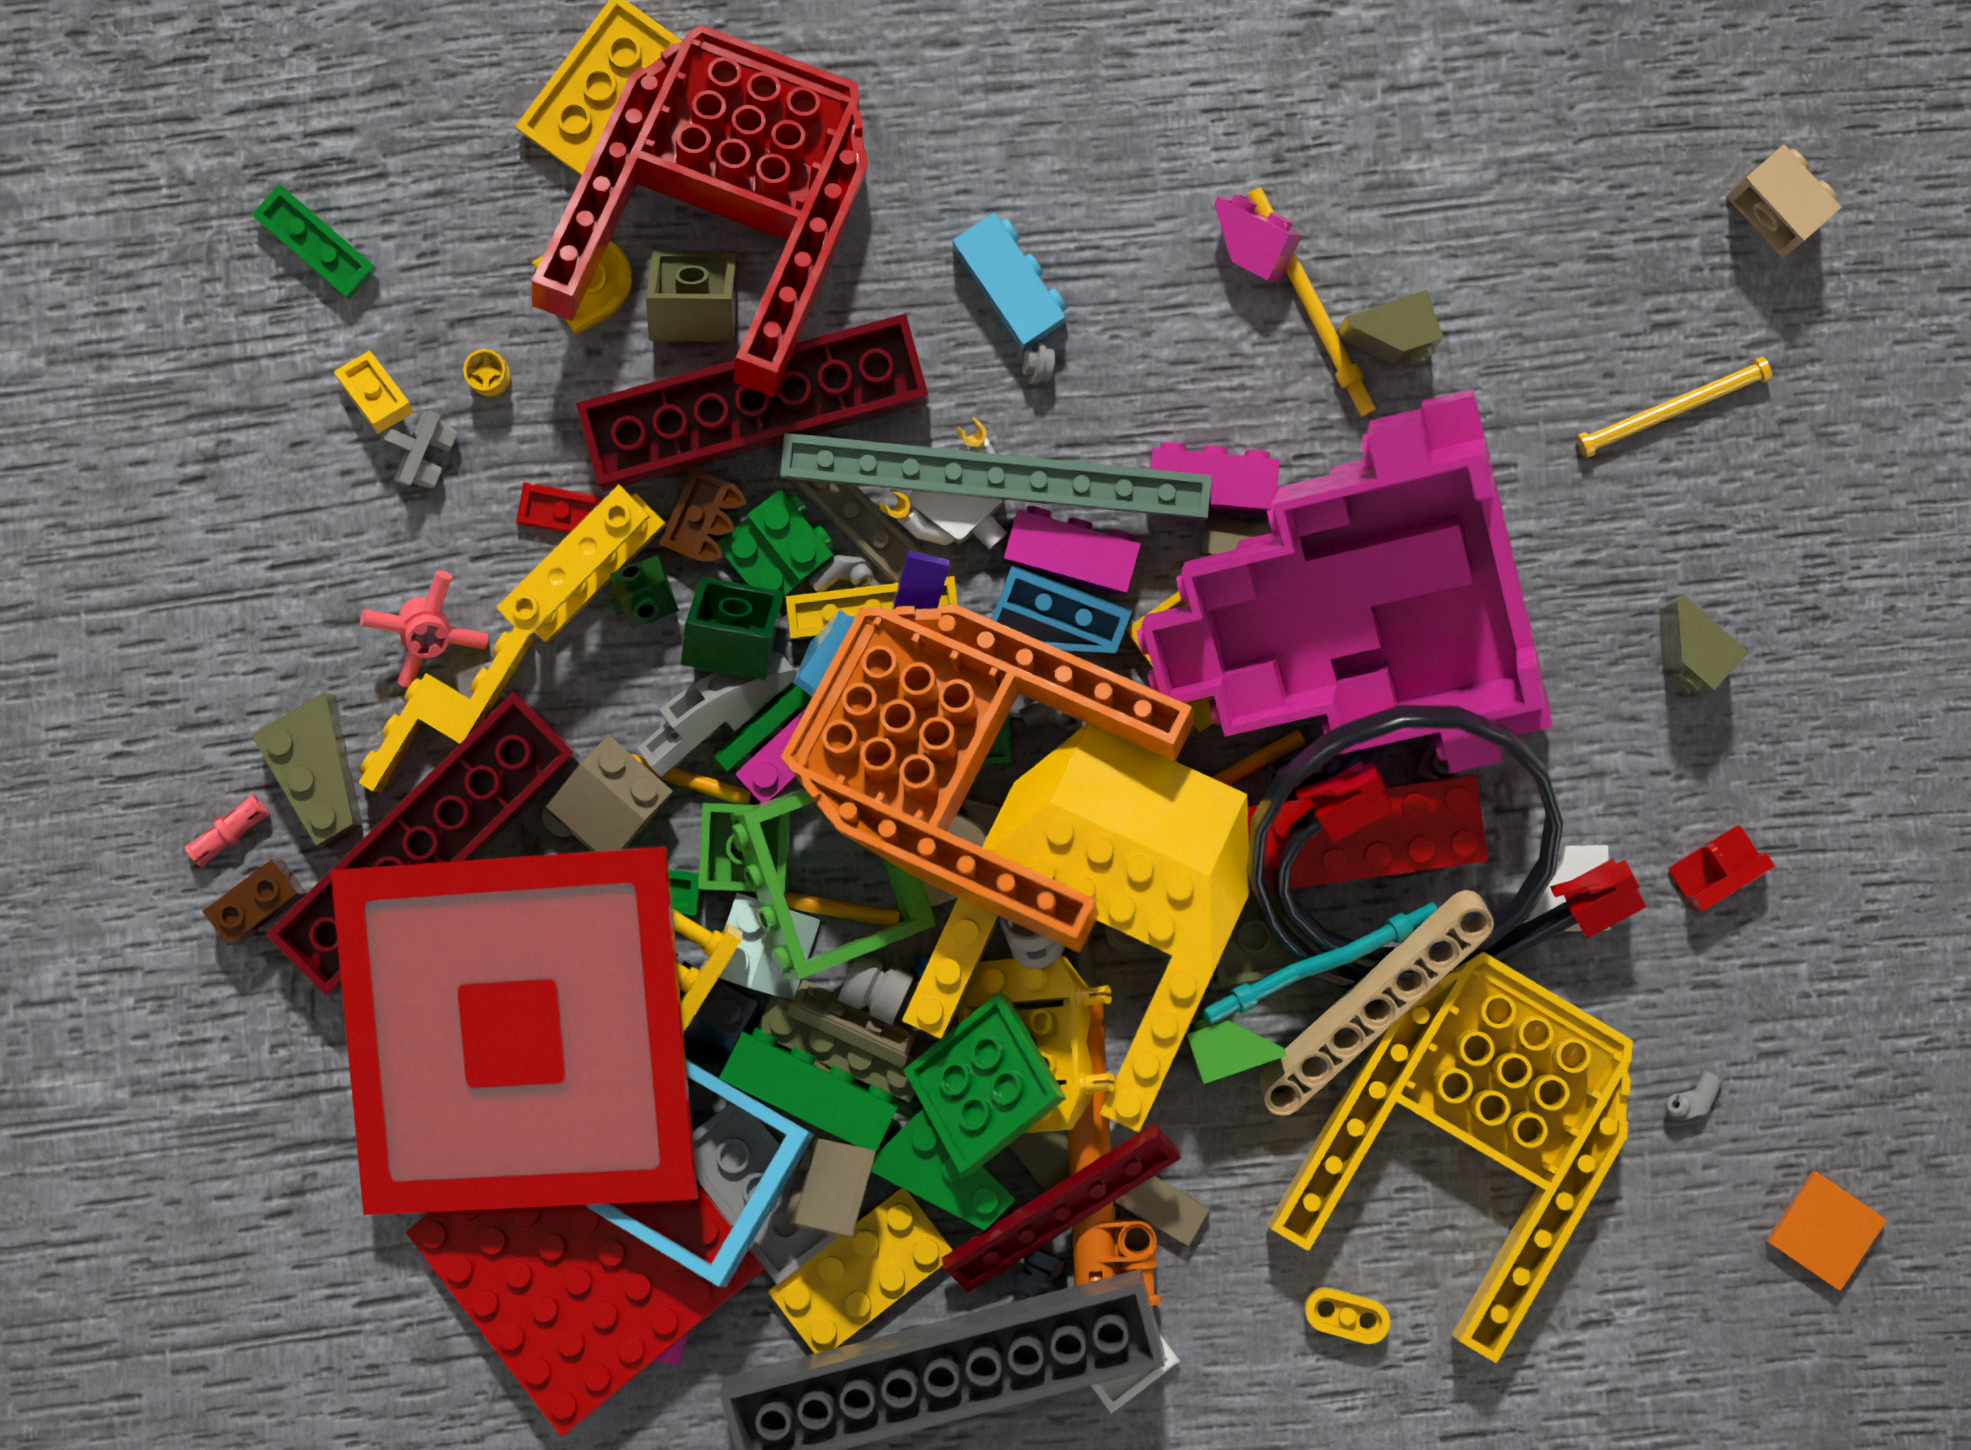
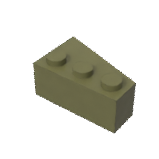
M326 691L251 735L315 846L327 847L363 826L354 781L349 770L345 751V738L340 727L336 695Z

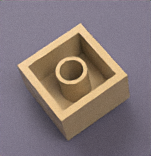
M1785 144L1747 176L1727 196V199L1782 259L1842 208L1836 201L1837 195L1831 186L1824 181H1818L1808 170L1809 166L1806 159L1794 149L1789 150Z

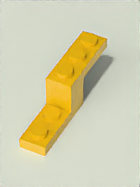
M515 627L511 633L503 632L492 650V653L496 655L488 670L484 667L481 668L471 683L470 689L474 691L471 698L466 697L425 673L422 680L417 677L405 693L404 699L408 703L400 716L394 714L386 723L381 734L385 737V740L377 752L372 750L361 764L359 772L363 776L358 783L372 792L381 793L424 722L460 744L487 718L533 643L534 638L531 636L528 639L525 638Z

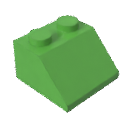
M1204 1016L1194 1018L1189 1024L1190 1029H1187L1183 1037L1197 1080L1203 1084L1286 1056L1283 1047L1226 1019H1221L1209 1025Z

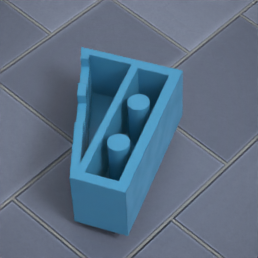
M1013 565L991 620L1062 651L1116 653L1132 610Z

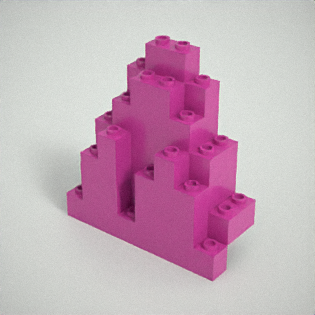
M1474 388L1422 401V408L1371 420L1368 433L1363 435V442L1361 443L1363 460L1331 467L1328 476L1278 487L1275 500L1271 502V510H1268L1272 533L1240 540L1236 550L1186 561L1181 570L1182 575L1177 576L1176 579L1182 602L1189 601L1190 604L1147 614L1141 624L1142 629L1137 630L1140 650L1143 655L1149 654L1153 670L1148 671L1151 689L1182 703L1214 696L1215 699L1209 700L1210 712L1214 724L1222 725L1224 736L1323 714L1324 717L1321 718L1323 733L1326 734L1344 723L1397 705L1459 706L1508 726L1515 735L1553 727L1552 713ZM1404 728L1357 744L1339 753L1343 754L1436 733L1434 741L1439 761H1448L1450 773L1502 762V746L1459 729Z

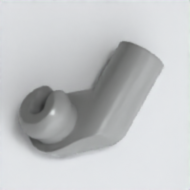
M837 555L808 578V581L817 592H825L838 580L851 581L852 584L859 588L866 587L871 583L873 573L870 570L871 565L865 559Z
M1038 701L1019 709L1027 729L1045 720H1049L1066 730H1076L1083 722Z
M1703 1070L1695 1090L1669 1096L1666 1101V1110L1670 1117L1674 1120L1685 1121L1707 1114L1723 1079Z

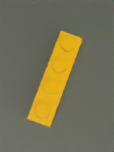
M954 576L946 577L938 608H941V605H958ZM899 583L786 596L791 640L815 637L839 610H842L849 617H856L860 608L881 607L884 610H892Z

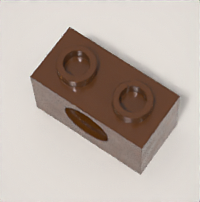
M271 859L202 912L228 946L241 945L302 899L307 892L283 860Z

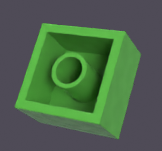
M702 803L698 889L753 892L749 888L744 876V868L747 867L743 852L735 847L732 840L735 835L730 815L756 805ZM791 811L760 822L783 893L788 892Z

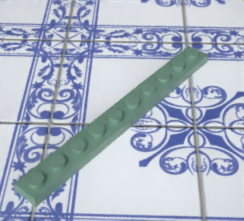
M790 433L784 434L780 473L781 478L1203 520L1208 518L1212 475Z

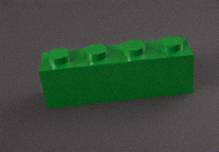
M755 1027L752 1034L747 1031L741 1033L719 1079L857 1147L877 1152L899 1105L891 1102L894 1094L873 1084L866 1090L853 1083L855 1075L837 1066L832 1065L830 1071H827L814 1064L817 1059L816 1056L796 1046L793 1047L790 1053L776 1046L777 1037Z

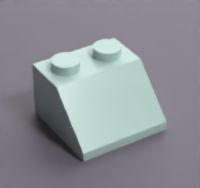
M737 893L726 926L729 923L742 931V940L718 978L793 1000L801 979L785 978L784 974H781L778 962L773 961L771 952L775 947L770 933L765 932L758 918V909L761 908L759 900L742 893ZM789 909L806 960L809 957L821 920Z

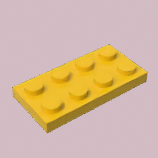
M609 0L516 124L517 131L582 176L629 76L640 67L643 69L647 68L660 58L662 51L672 44L682 42V40L628 1Z
M900 1188L856 1222L852 1237L837 1238L778 1285L775 1284L771 1287L768 1293L815 1354L835 1349L940 1268L943 1265L942 1257L954 1249L912 1194Z

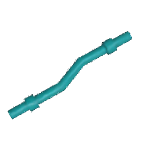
M1431 902L1407 915L1400 913L1386 920L1384 927L1344 947L1291 964L1252 985L1244 983L1230 990V996L1202 1009L1203 1016L1206 1022L1211 1025L1237 1011L1243 1014L1257 1007L1259 1000L1298 980L1351 963L1392 941L1400 943L1408 938L1438 907L1435 903Z

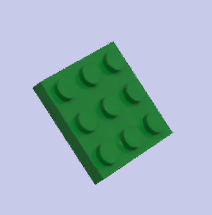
M1000 992L985 1002L904 1069L908 1080L961 1175L968 1177L1067 1099L1009 997Z

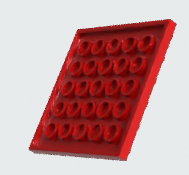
M697 1180L698 1198L696 1200L612 1204L710 1264L713 1263L733 1228ZM586 1205L429 1212L405 1232L560 1437H564L766 1269L749 1248L727 1287H719L589 1209Z

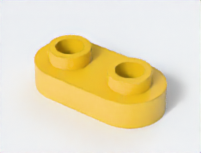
M1321 1287L1312 1291L1304 1304V1313L1308 1322L1315 1329L1365 1344H1373L1381 1341L1387 1335L1390 1328V1316L1386 1308L1378 1301L1329 1287ZM1324 1301H1329L1333 1305V1311L1328 1316H1321L1318 1313V1306ZM1367 1312L1372 1313L1374 1323L1367 1328L1360 1326L1359 1319L1361 1315Z

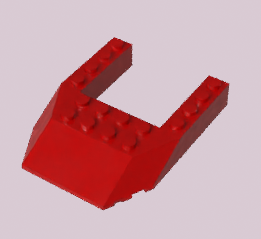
M698 25L686 34L682 42L672 44L662 51L660 58L645 69L640 67L629 76L532 278V306L573 321L636 184L787 240L786 246L736 356L733 381L774 397L833 262L867 170L868 162L864 149L858 83L707 26Z

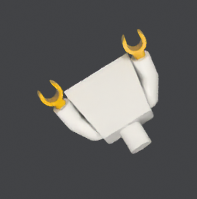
M972 418V421L976 424V431L971 436H966L960 427L957 428V435L965 442L958 450L996 454L990 442L986 439V428L976 418ZM892 489L890 492L897 497V505L893 509L882 503L879 505L882 512L897 518V521L917 539L944 546L952 542L960 546L974 534L990 551L1008 534L992 517L1003 506V500L919 491H913L907 497Z

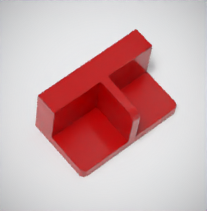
M1738 825L1670 865L1668 872L1694 912L1706 910L1773 869L1775 865L1767 852L1758 853L1743 828Z

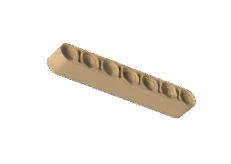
M1465 890L1450 897L1415 929L1408 938L1403 940L1284 1049L1285 1057L1271 1061L1261 1071L1258 1079L1265 1105L1270 1112L1279 1116L1291 1115L1296 1112L1488 938L1494 926L1493 917L1479 894L1474 891ZM1478 912V915L1473 920L1461 921L1467 913ZM1446 941V944L1441 949L1429 950L1434 943ZM1404 971H1415L1407 979H1397ZM1372 1000H1383L1377 1007H1366ZM1351 1028V1031L1345 1036H1334L1340 1029ZM1310 1057H1320L1314 1064H1303ZM1278 1086H1289L1287 1090L1283 1092H1272Z

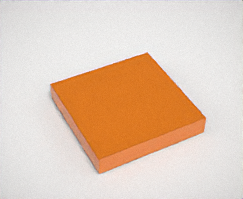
M1812 1170L1765 1241L1836 1290L1841 1291L1887 1222V1219L1817 1171Z

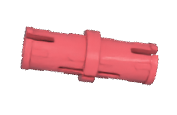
M253 793L249 795L245 801L226 816L219 815L216 817L211 828L192 843L185 846V850L192 860H198L196 863L199 867L203 868L210 860L229 845L236 846L242 841L241 836L263 818L270 815L261 800L257 802L258 797Z

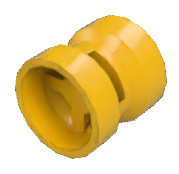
M479 349L471 353L465 360L463 367L464 378L481 396L497 397L503 394L510 386L512 378L510 368L495 351Z

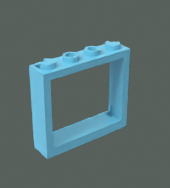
M685 1059L688 1077L786 1134L784 1141L713 1263L706 1262L612 1204L586 1205V1207L717 1286L727 1287L815 1135Z

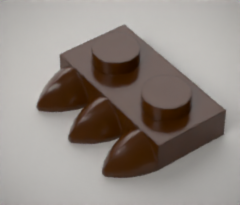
M693 467L659 545L699 563L701 561L712 562L723 558L720 547L711 538L713 535H726L735 531L731 519L723 511L724 509H735L747 505L743 493L732 483Z

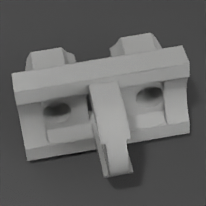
M430 410L427 412L422 411L412 437L391 428L382 431L380 435L382 441L405 451L393 481L402 485L415 484L428 488L435 487L442 468L422 459L427 446L431 445L444 452H449L457 436L456 430L439 420L441 415Z

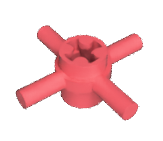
M436 571L427 597L409 599L401 607L399 616L363 609L361 613V626L399 633L402 644L408 649L397 680L398 684L403 687L409 688L411 683L417 678L423 658H433L445 651L449 643L482 650L487 646V633L450 626L447 615L441 610L452 580V575L446 571Z

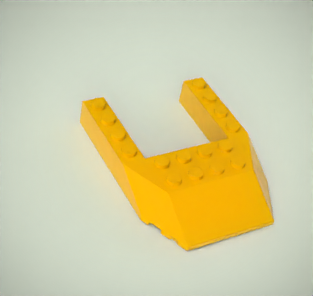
M1087 723L1013 783L982 848L1096 899L1099 911L1097 921L1172 955L1113 1083L1115 1084V1089L1109 1092L1100 1111L1101 1115L1140 1132L1250 893V880L1247 873L1249 849L1247 794L1179 762L1172 761ZM958 897L902 1021L940 1039L947 1034L1000 916Z
M1484 952L1479 953L1447 974L1380 1035L1350 1080L1267 1225L1273 1231L1310 1251L1395 1103L1400 1104L1537 1186L1451 1334L1461 1343L1497 1364L1627 1139L1628 1095H1630L1631 1078L1629 1077V1068L1632 1061L1633 1040Z

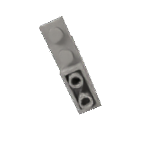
M780 651L773 653L765 680L743 679L733 674L714 672L685 689L659 710L667 719V722L637 748L649 766L662 777L670 769L677 767L684 757L698 744L710 738L725 721L734 731L744 723L751 721L763 706L789 687L790 683L795 679L797 672Z

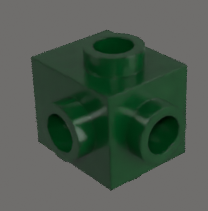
M658 555L638 563L628 564L622 569L610 573L615 589L608 592L611 604L617 616L625 614L631 629L653 623L659 618L679 611L671 584Z

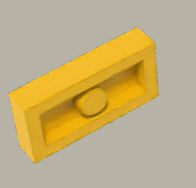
M370 350L333 371L340 385L377 434L414 413L410 402Z

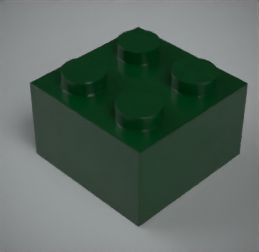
M701 577L685 621L680 665L694 667L700 671L733 674L743 679L765 680L779 636L784 592Z

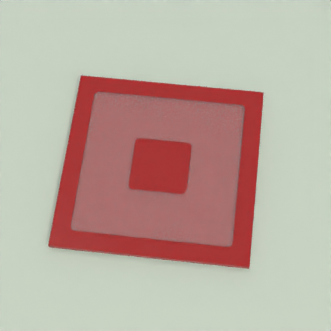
M666 846L331 870L363 1215L696 1200L698 1198Z

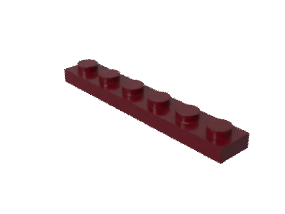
M1153 1123L942 1257L944 1270L969 1293L1180 1160L1181 1157L1177 1146Z

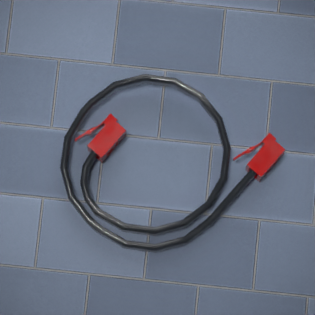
M1397 705L1336 727L1322 735L1277 772L1251 819L1247 873L1265 923L1276 941L1298 962L1317 956L1284 923L1273 905L1263 878L1267 832L1290 792L1332 757L1357 744L1404 728L1459 729L1504 747L1532 775L1545 810V819L1539 858L1514 899L1492 915L1494 926L1488 938L1450 972L1481 952L1503 963L1577 923L1588 939L1647 907L1639 892V883L1626 859L1616 863L1614 858L1573 880L1550 886L1554 897L1564 895L1566 902L1520 925L1528 919L1556 874L1563 819L1547 770L1536 755L1508 726L1459 706ZM1361 761L1334 777H1328L1326 781L1295 789L1299 800L1311 797L1313 807L1290 825L1276 849L1273 881L1285 915L1324 953L1344 947L1355 940L1326 930L1294 899L1289 887L1291 866L1303 845L1322 829L1326 830L1333 843L1394 811L1381 774L1373 762L1365 765ZM1446 941L1434 943L1429 950L1441 949L1446 944ZM1381 947L1351 963L1372 970L1396 947ZM1342 965L1312 976L1350 990L1368 972H1362ZM1402 972L1397 979H1407L1414 972Z

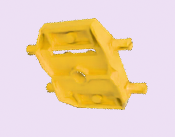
M1063 955L1053 964L1044 968H1028L1021 965L1015 959L979 962L954 1016L959 1018V1024L998 992L1007 995L1012 1004L1063 1000V1006L1016 1010L1029 1034L1035 1038L1037 1048L1056 1081H1066L1065 1085L1059 1086L1067 1099L1024 1133L1072 1130L1093 1099L1094 1092H1112L1115 1089V1084L1100 1083L1115 1081L1113 1073L1093 1075L1092 1061L1086 1042L1091 1022L1090 1005L1110 1004L1112 997L1105 995L1111 994L1110 987L1105 985L1088 988L1068 959Z

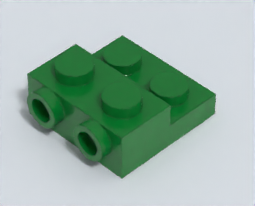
M781 489L747 514L748 518L736 526L734 532L726 534L716 542L724 556L748 585L783 591L784 598L806 582L814 572L834 557L829 549L835 545L820 524L812 529L803 516L809 511L794 492L786 496Z

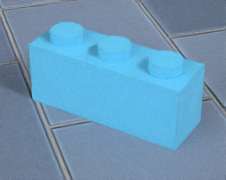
M994 212L953 239L952 248L1022 352H1024L1065 324L1066 316L1063 312L1067 310V306L1055 288L1047 290L1039 278L1044 273L1031 253L1026 256L1023 255L1016 244L1020 237L1009 220L1005 219L1001 222Z

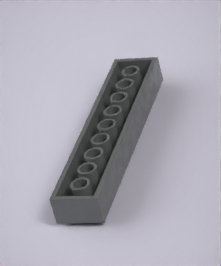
M1142 1269L727 1376L719 1394L736 1450H843L1165 1367V1355Z

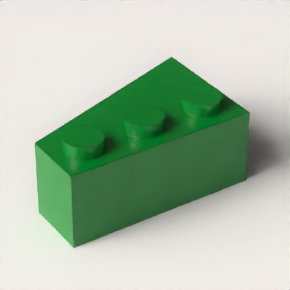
M924 1107L876 1152L870 1171L983 1230H986L1016 1200L1015 1195L985 1164L969 1177L959 1173Z

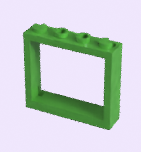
M805 788L730 815L735 835L732 838L733 843L739 851L742 850L747 867L744 868L746 882L753 892L756 891L761 906L758 909L760 924L765 932L770 933L775 947L771 952L772 959L778 962L781 974L783 973L785 978L797 980L937 926L922 880L882 858L903 922L805 960L760 826V822L814 803L815 801Z

